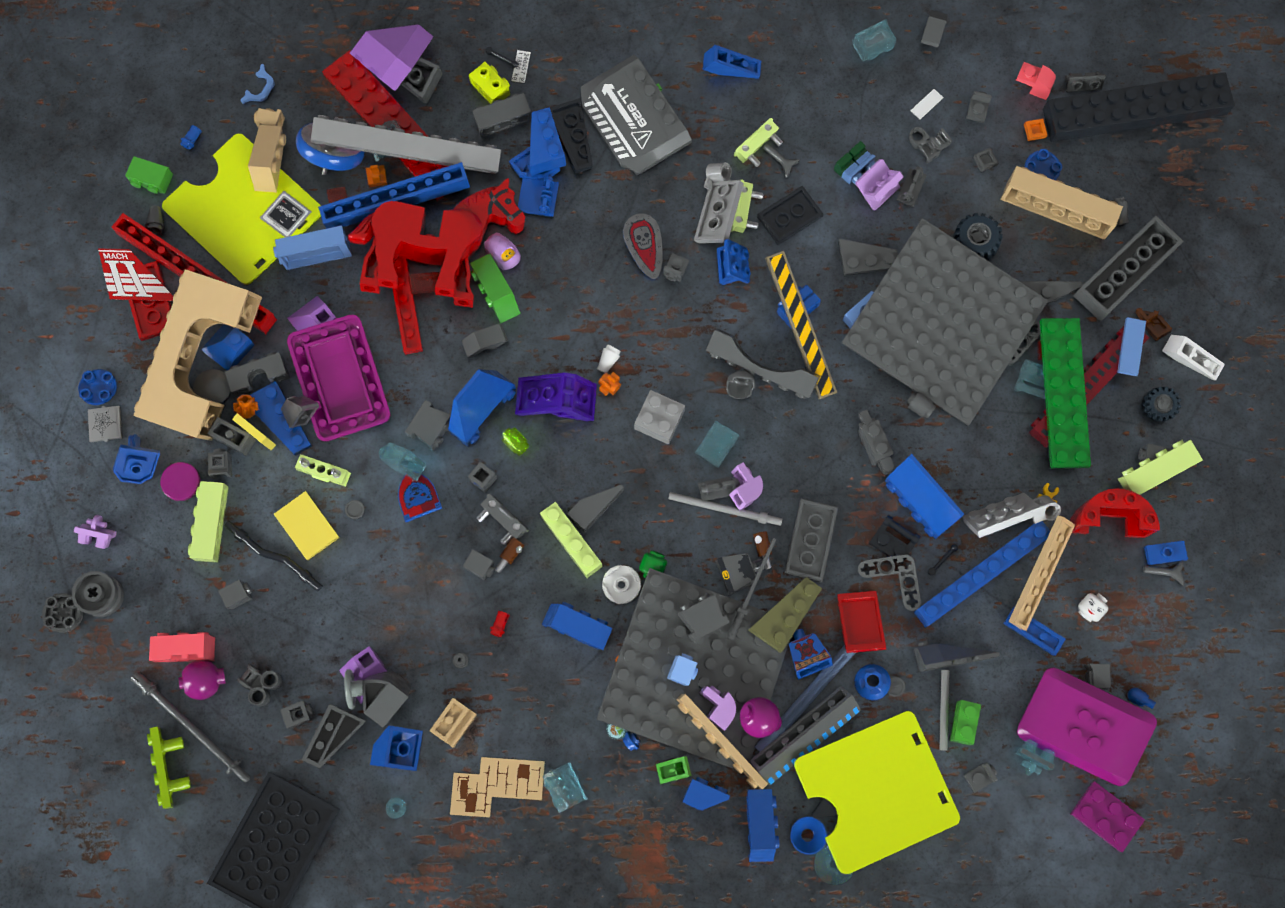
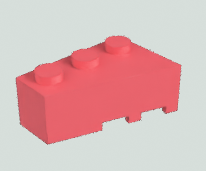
M197 632V634L177 633V635L157 633V636L150 637L149 661H214L215 637L210 636L208 632Z

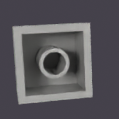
M650 390L634 423V429L669 444L683 416L685 405Z

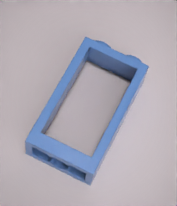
M342 226L275 239L276 246L273 247L275 257L278 258L280 265L283 264L286 270L352 256L350 242Z

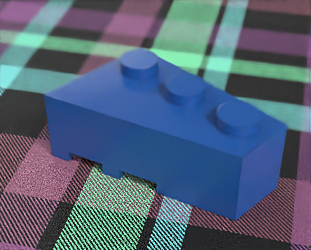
M772 789L747 790L749 862L773 861L776 848H779V836H775V828H778V817L774 816L773 808L777 807L776 796H772Z

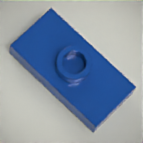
M1184 541L1144 546L1148 566L1188 560Z

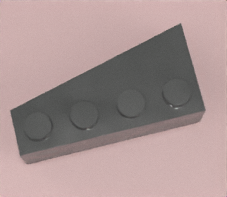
M419 58L401 85L427 105L443 73L438 65Z

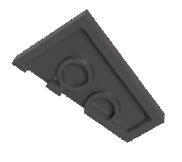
M843 239L838 240L844 276L888 271L898 256L897 249Z

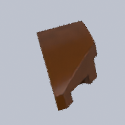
M1142 308L1136 309L1137 316L1140 320L1146 321L1145 329L1155 341L1171 333L1172 328L1161 315H1158L1159 311L1154 310V312L1144 311Z

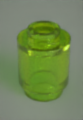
M508 428L502 434V442L514 454L517 453L518 456L522 455L530 446L527 443L528 440L516 428Z

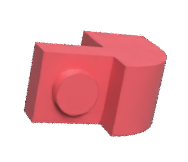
M1024 62L1016 81L1032 86L1029 94L1047 100L1056 80V75L1050 68L1044 65L1039 68Z

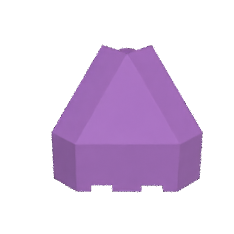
M419 24L368 30L363 34L350 54L396 91L412 70L433 36Z

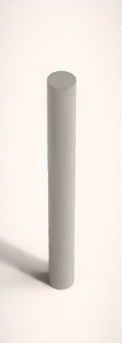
M941 670L939 750L941 751L948 750L949 670Z

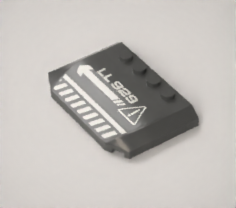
M630 56L580 87L583 110L620 166L630 169L636 175H640L692 143L687 129L637 56Z

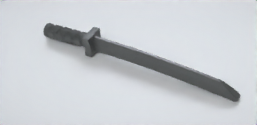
M773 537L742 607H738L735 610L737 614L726 637L734 641L743 617L748 614V611L745 609L777 538Z

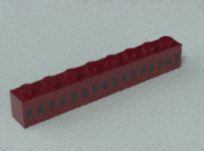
M1124 326L1116 333L1119 337L1116 340L1112 338L1104 346L1106 348L1105 352H1099L1092 359L1094 363L1091 367L1088 364L1084 367L1086 406L1117 373ZM1145 333L1143 344L1149 339ZM1045 415L1042 419L1038 417L1031 424L1033 429L1029 433L1047 448L1049 443L1047 416Z

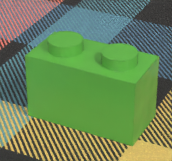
M134 156L125 176L134 187L141 188L142 186L152 193L157 194L160 192L165 194L173 173L166 166Z
M964 700L957 701L949 741L966 745L974 744L981 704Z

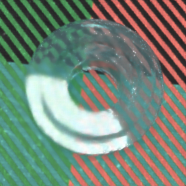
M392 798L386 804V813L391 818H400L406 812V804L400 798ZM395 804H398L400 807L398 812L393 811Z

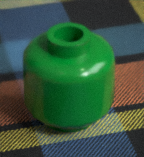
M653 550L643 555L639 569L644 573V578H646L649 568L664 573L667 566L665 555Z

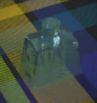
M388 443L386 447H382L379 451L380 460L395 471L415 481H418L427 466L408 449L393 443ZM407 460L409 464L406 466L401 463Z

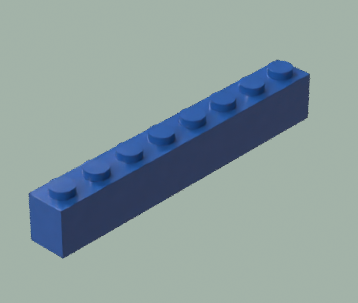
M461 162L318 208L326 229L337 226L345 227L361 222L385 202L398 201L416 205L470 188Z
M1043 521L1034 523L915 610L914 614L925 628L1044 542L1049 536V528Z

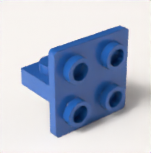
M729 239L724 240V246L717 248L719 283L722 285L735 281H741L746 284L750 283L749 252L746 247Z

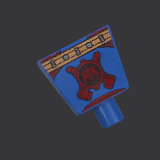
M798 629L794 632L793 637L795 641L790 642L789 647L798 680L833 666L831 655L816 634L812 633L806 636L803 629Z

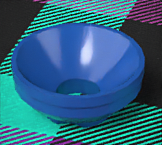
M868 664L859 669L854 683L858 694L872 701L879 700L888 693L891 679L883 667L876 664ZM870 675L878 677L879 684L872 687L868 685L867 678Z
M802 817L791 827V843L797 851L803 854H816L826 844L825 837H827V831L824 824L818 819ZM810 829L813 832L811 841L806 842L802 839L801 834L803 830Z

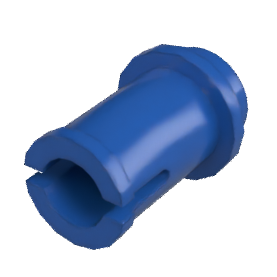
M191 125L185 137L181 138L180 144L188 150L194 148V143L202 131L198 127Z

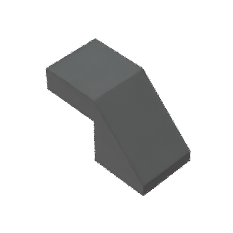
M930 10L921 43L939 47L948 14Z
M497 324L473 332L462 340V344L467 357L473 358L485 349L498 348L507 342L508 339L502 324Z

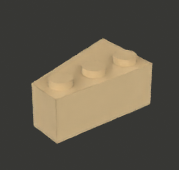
M259 125L248 164L255 191L277 193L283 147L286 144V135L283 134L281 126Z

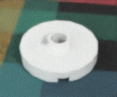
M617 565L605 573L602 589L605 596L611 602L627 604L638 596L641 589V580L633 568ZM624 582L625 587L619 588L618 583Z

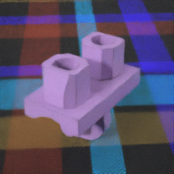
M95 515L93 519L88 518L86 524H82L80 527L75 526L74 532L78 533V543L88 545L91 544L92 537H96L95 546L102 549L109 547L110 541L116 537L117 531L105 529L107 523L102 522L103 519L100 515Z

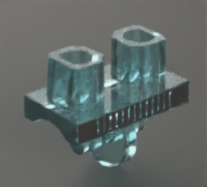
M1030 739L1026 740L1023 746L1017 748L1016 751L1017 755L1030 761L1029 763L1023 760L1021 763L1022 766L1027 768L1025 774L1029 776L1033 772L1040 774L1042 769L1036 765L1047 771L1053 770L1055 767L1053 761L1056 753L1045 748L1041 756L1034 754L1038 744Z

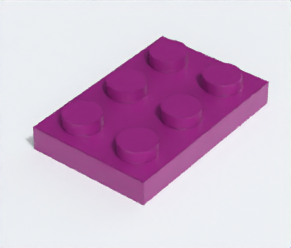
M1095 781L1091 783L1070 813L1122 853L1145 821L1144 818Z

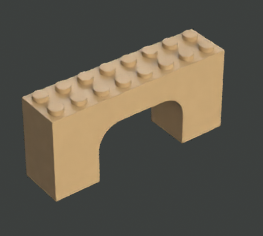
M185 269L179 279V288L173 296L172 308L167 313L166 325L160 333L159 345L154 350L153 362L148 367L146 382L141 387L140 399L135 404L134 416L196 438L212 441L213 438L207 433L217 417L220 418L224 404L198 396L190 388L188 377L204 332L212 325L225 324L250 333L262 297L249 290Z

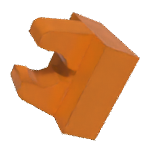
M371 165L366 168L369 188L388 185L384 165Z

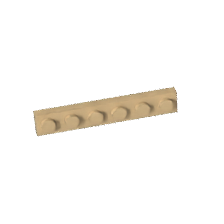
M1057 516L1009 619L1011 624L1024 631H1027L1075 527V524L1062 516Z
M681 694L676 699L680 703L678 705L680 710L692 716L693 719L691 721L698 729L701 727L707 733L705 735L712 744L716 743L720 747L719 752L726 759L730 758L734 762L733 767L740 774L744 773L748 777L746 781L752 788L755 789L757 787L763 790L768 785L762 776L686 694Z

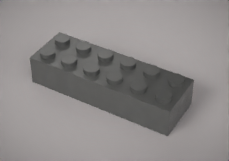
M1155 216L1075 293L1074 297L1101 322L1182 244L1183 240Z

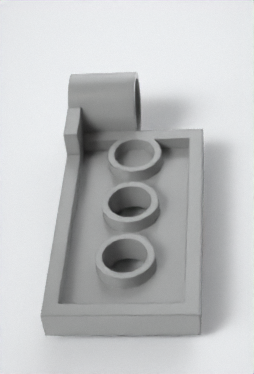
M726 162L710 163L706 168L704 187L708 191L694 237V241L697 243H724V240L729 239L744 183L740 180L730 181L732 171L730 165Z
M1021 493L1014 497H1007L1001 502L989 504L983 509L971 511L962 517L964 523L981 538L1030 518L1033 519L1035 524L1043 520L1053 521L1060 515L1061 507L1049 496L1043 495L1031 499L1027 494Z

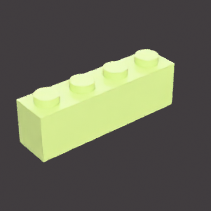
M1182 439L1173 444V449L1167 452L1164 449L1155 454L1157 458L1153 460L1147 458L1138 463L1140 467L1134 470L1131 467L1123 471V476L1118 478V481L1123 489L1140 495L1201 462L1203 459L1191 440L1184 442Z
M200 481V487H197L196 497L198 501L193 511L195 522L191 526L192 543L188 546V555L194 561L218 562L228 495V486L224 483Z
M556 502L540 513L543 521L586 578L602 568L601 561Z

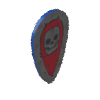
M644 213L635 214L625 222L623 238L630 254L642 272L649 278L656 279L660 274L663 261L660 228L656 220L650 215Z

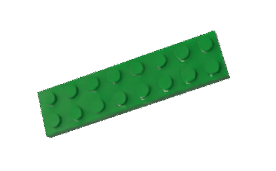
M1080 318L1041 319L1040 332L1050 468H1090L1091 458Z

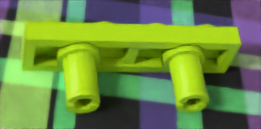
M157 726L150 728L147 739L149 746H153L154 753L150 754L152 766L156 765L157 773L154 774L155 785H159L160 793L157 794L159 806L162 805L163 809L174 808L173 792L191 788L189 776L174 780L169 779L165 759L166 752L183 749L184 742L182 737L169 740L162 739L161 729Z

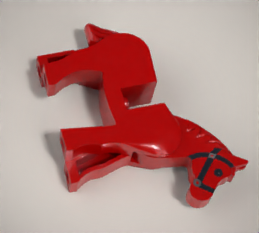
M509 178L505 179L499 186L489 187L468 196L453 210H444L439 237H435L432 234L424 235L426 225L425 207L398 201H389L381 204L374 213L364 218L357 228L348 235L349 242L366 245L373 237L372 246L364 257L360 290L380 294V286L398 289V276L394 269V263L398 256H403L406 259L420 263L442 265L435 285V295L453 297L454 305L473 308L474 295L470 289L471 274L469 260L479 249L488 224L493 222L498 225H506L512 233H520L524 229L525 215L514 202L515 192L509 188Z

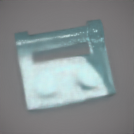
M1025 359L1014 390L1018 392L1024 391L1045 399V391L1024 384L1025 380L1044 387L1043 365Z

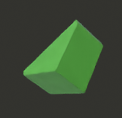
M687 756L656 764L660 784L692 776Z

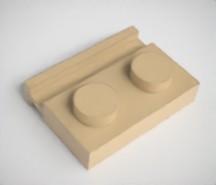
M452 698L430 729V732L454 748L477 714Z

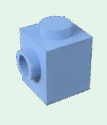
M683 653L681 656H675L667 679L684 686H689L691 679L694 680L697 675V662L692 661L693 657Z

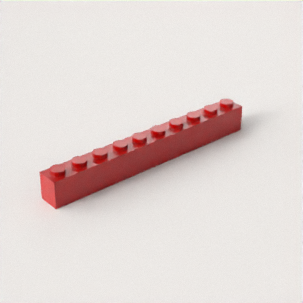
M124 213L121 214L111 227L120 237L178 276H181L186 269L225 282ZM259 305L252 326L267 334L277 319L272 312Z

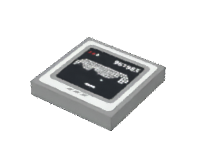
M283 191L260 219L284 237H290L297 228L300 229L306 222L305 219L311 211Z

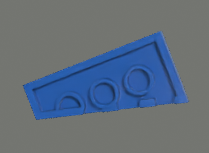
M276 381L250 395L252 398H255V402H258V410L255 411V414L295 456L312 447L301 426L289 428L281 411L286 398Z

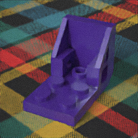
M565 372L519 377L515 414L525 416L551 413L562 418L594 421L597 384L577 374Z

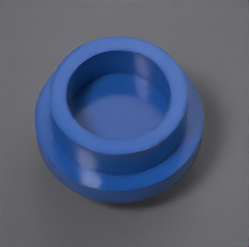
M626 732L622 739L630 751L639 749V737L635 733Z

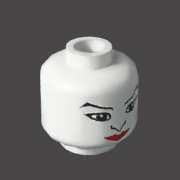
M1089 593L1079 603L1080 611L1078 613L1090 623L1092 621L1098 622L1108 612V606L1105 604L1107 599L1099 593L1097 595Z

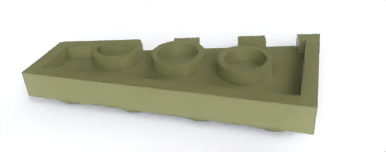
M807 577L804 578L748 631L781 653L822 588Z

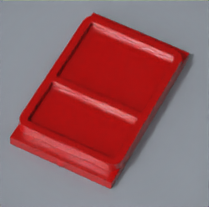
M877 592L837 594L846 653L886 650Z

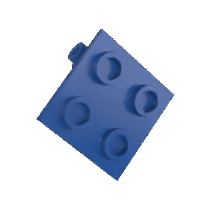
M523 177L518 208L523 213L553 217L559 182H554L552 177H546L544 180Z

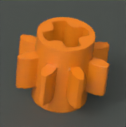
M606 372L598 381L600 385L599 391L605 396L608 393L614 395L622 385L619 383L620 377L614 372L611 375Z
M241 395L237 398V403H233L234 411L245 419L251 418L255 415V411L258 410V402H255V398H252L250 395Z

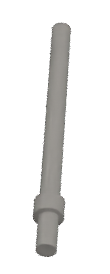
M673 492L669 493V500L758 520V523L762 524L771 523L779 526L782 524L783 518L770 516L766 512L760 511L758 513L745 509L739 511L737 507L711 501H702L699 498Z

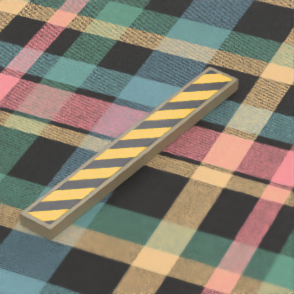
M781 251L766 257V262L807 370L820 375V379L815 387L818 399L820 400L837 393L785 252Z

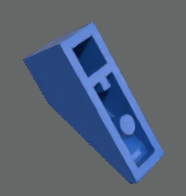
M714 45L704 53L703 70L724 76L760 78L761 61Z

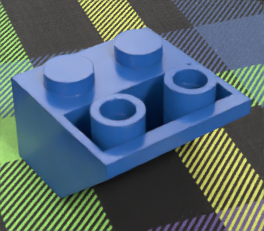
M697 777L696 780L691 779L682 803L702 811L729 800L730 795L726 794V789L717 785L714 788L707 786L708 781Z

